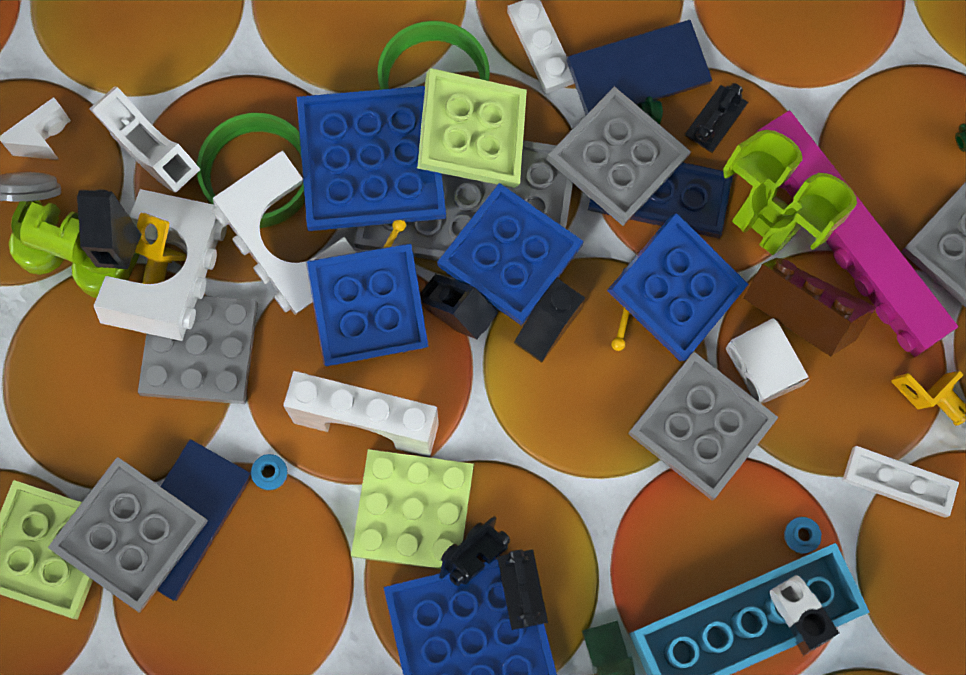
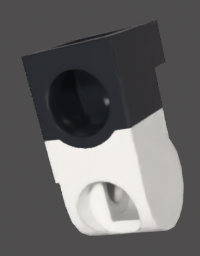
M798 575L770 590L771 599L795 636L796 644L803 656L839 634V631L815 594H812L808 586Z

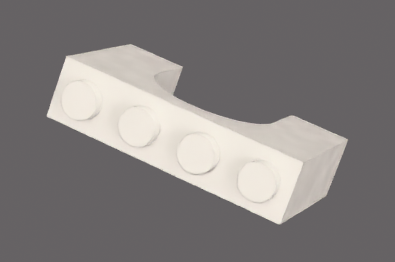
M282 150L213 197V203L216 207L211 211L223 227L229 224L237 236L232 238L241 253L244 256L250 253L257 265L253 269L262 282L267 284L270 281L278 293L274 295V298L283 311L286 313L291 309L293 314L296 315L313 303L306 261L291 263L280 260L268 251L260 235V221L266 210L299 187L303 181L301 175ZM343 237L310 260L356 252L347 239Z
M140 189L129 216L137 227L140 213H147L168 221L170 226L166 243L181 248L187 254V258L183 267L176 275L156 284H142L105 276L94 304V309L101 324L180 341L183 340L186 329L193 327L196 310L194 309L196 301L204 296L206 273L208 269L212 270L214 268L217 257L216 245L218 240L223 241L227 226L223 227L211 211L216 207L215 205ZM149 224L145 229V238L157 240V228L153 224Z
M293 371L283 405L294 424L328 432L330 423L362 428L389 438L394 442L396 450L430 458L439 425L436 406Z

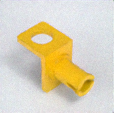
M147 213L139 214L137 228L142 235L135 252L148 258L142 284H156L164 282L168 263H172V261H186L187 255L165 247L170 226L169 222ZM149 224H153L158 232L157 240L153 244L148 243L145 239V229Z
M960 370L944 374L927 392L908 373L895 376L891 380L916 409L934 407L937 404L953 421L955 426L961 425L966 421V404L953 391L954 385L964 375ZM906 385L913 388L917 395L911 392Z

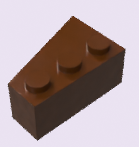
M777 257L761 265L744 296L745 300L830 357L857 340L876 306L797 268L792 262Z

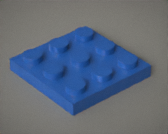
M499 183L438 260L437 266L459 282L475 287L490 304L522 326L555 279L559 278L583 246L584 241Z
M676 213L667 219L607 291L679 361H686L749 284Z
M412 244L306 261L325 367L429 347Z

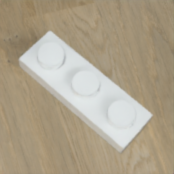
M522 0L509 5L507 13L545 95L574 84L566 61L567 56L541 1Z
M859 446L852 448L842 480L944 518L951 514L959 485L957 481Z

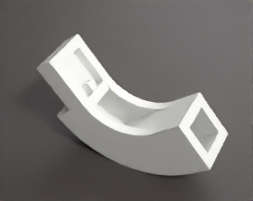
M114 86L90 108L92 113L111 132V136L149 174L169 190L176 193L201 170L182 147L162 135L118 87Z

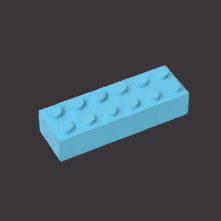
M834 543L631 632L629 636L647 675H731L797 645L795 636L775 607L770 596L771 589L795 575H798L808 586L812 594H815L835 627L869 613V609L837 544Z

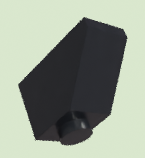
M436 273L420 292L422 307L455 331L476 340L488 329L491 321L498 313L475 287Z
M556 278L536 304L514 343L542 363L581 312L585 297Z

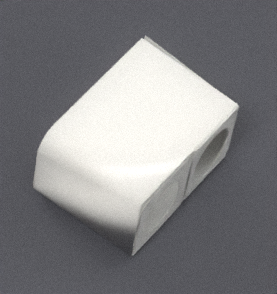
M774 318L732 339L725 348L750 394L761 404L804 386L810 380L799 383V381L807 378L808 375L779 323Z

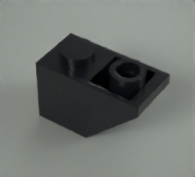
M103 189L96 191L79 190L77 203L81 248L96 267L128 269L142 234L113 192Z

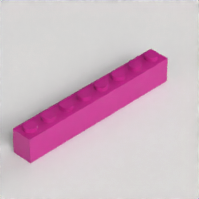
M790 110L757 130V132L773 130L785 135L798 146L802 153V161L786 182L780 185V188H785L793 199L792 201H794L795 194L805 180L814 174L827 173L846 183ZM856 195L857 204L846 220L833 231L826 243L834 252V258L838 265L843 269H847L854 278L857 290L863 296H867L876 306L875 310L880 320L885 324H889L897 334V341L905 351L910 352L915 358L959 326Z

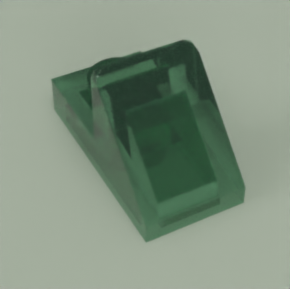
M618 620L581 631L594 675H635L632 656L628 657Z

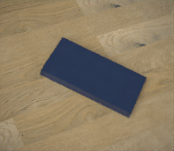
M691 19L568 56L566 59L585 115L614 86L633 103L638 105L639 102L645 103L647 96H651L652 100H659L712 82V77Z
M683 162L630 220L662 226L672 214L677 213L697 234L720 239L733 175L729 178H724L722 170ZM590 198L588 211L610 215Z
M191 439L160 486L208 520L157 589L158 592L174 601L178 600L252 478L250 472Z

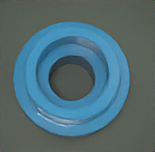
M273 454L259 457L251 469L252 480L263 490L279 488L284 484L288 474L285 462ZM267 466L275 467V473L270 478L263 476V470Z
M798 517L787 524L784 537L790 549L797 553L806 554L814 551L819 546L821 530L812 519ZM803 528L808 531V541H802L799 538V529Z

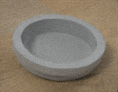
M15 172L0 175V201H35L53 198L61 194V185L57 183L56 177L50 174Z

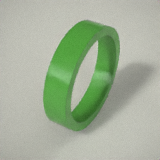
M442 21L420 22L398 32L383 49L378 64L380 90L389 89L390 70L396 59L405 50L422 42L442 41L453 44L465 51L474 61L480 79L489 81L490 76L488 58L479 41L465 29Z
M265 113L238 115L217 126L205 139L197 159V166L201 169L197 173V177L208 203L214 205L213 197H215L211 184L212 166L217 154L228 142L246 133L268 132L289 141L301 156L299 131L284 119ZM304 183L287 204L263 215L260 221V228L270 227L287 220L305 203Z

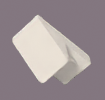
M53 97L0 135V141L12 156L57 160L59 158L46 143L45 139L60 133L71 120Z

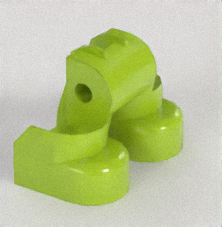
M762 130L739 144L723 168L724 178H729L737 173L753 186L748 198L732 222L744 233L751 228L763 237L759 245L773 256L794 237L802 226L817 238L810 245L813 250L826 242L833 231L846 220L857 204L856 195L839 178L827 173H817L805 180L795 194L794 201L788 205L776 193L780 185L791 177L802 161V153L798 146L785 135L773 130Z
M39 200L19 202L12 215V233L9 240V250L15 262L24 270L41 275L50 273L58 268L64 259L73 262L71 267L73 279L83 292L94 298H97L105 276L128 281L140 254L134 252L128 269L96 267L81 248L78 213L71 211L59 228L56 224L61 210L56 204L48 203L46 206H42Z

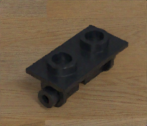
M736 83L726 87L720 85L684 136L713 153L748 104L742 98V87Z
M495 516L485 524L481 522L476 524L468 533L467 539L460 545H451L441 557L442 566L439 576L441 579L449 574V578L454 585H466L485 568V564L477 558L478 556H481L490 564L497 556H500L508 549L510 538L504 531L498 533L494 529L497 519Z
M533 549L527 551L515 550L508 552L509 554L497 556L511 630L548 623Z

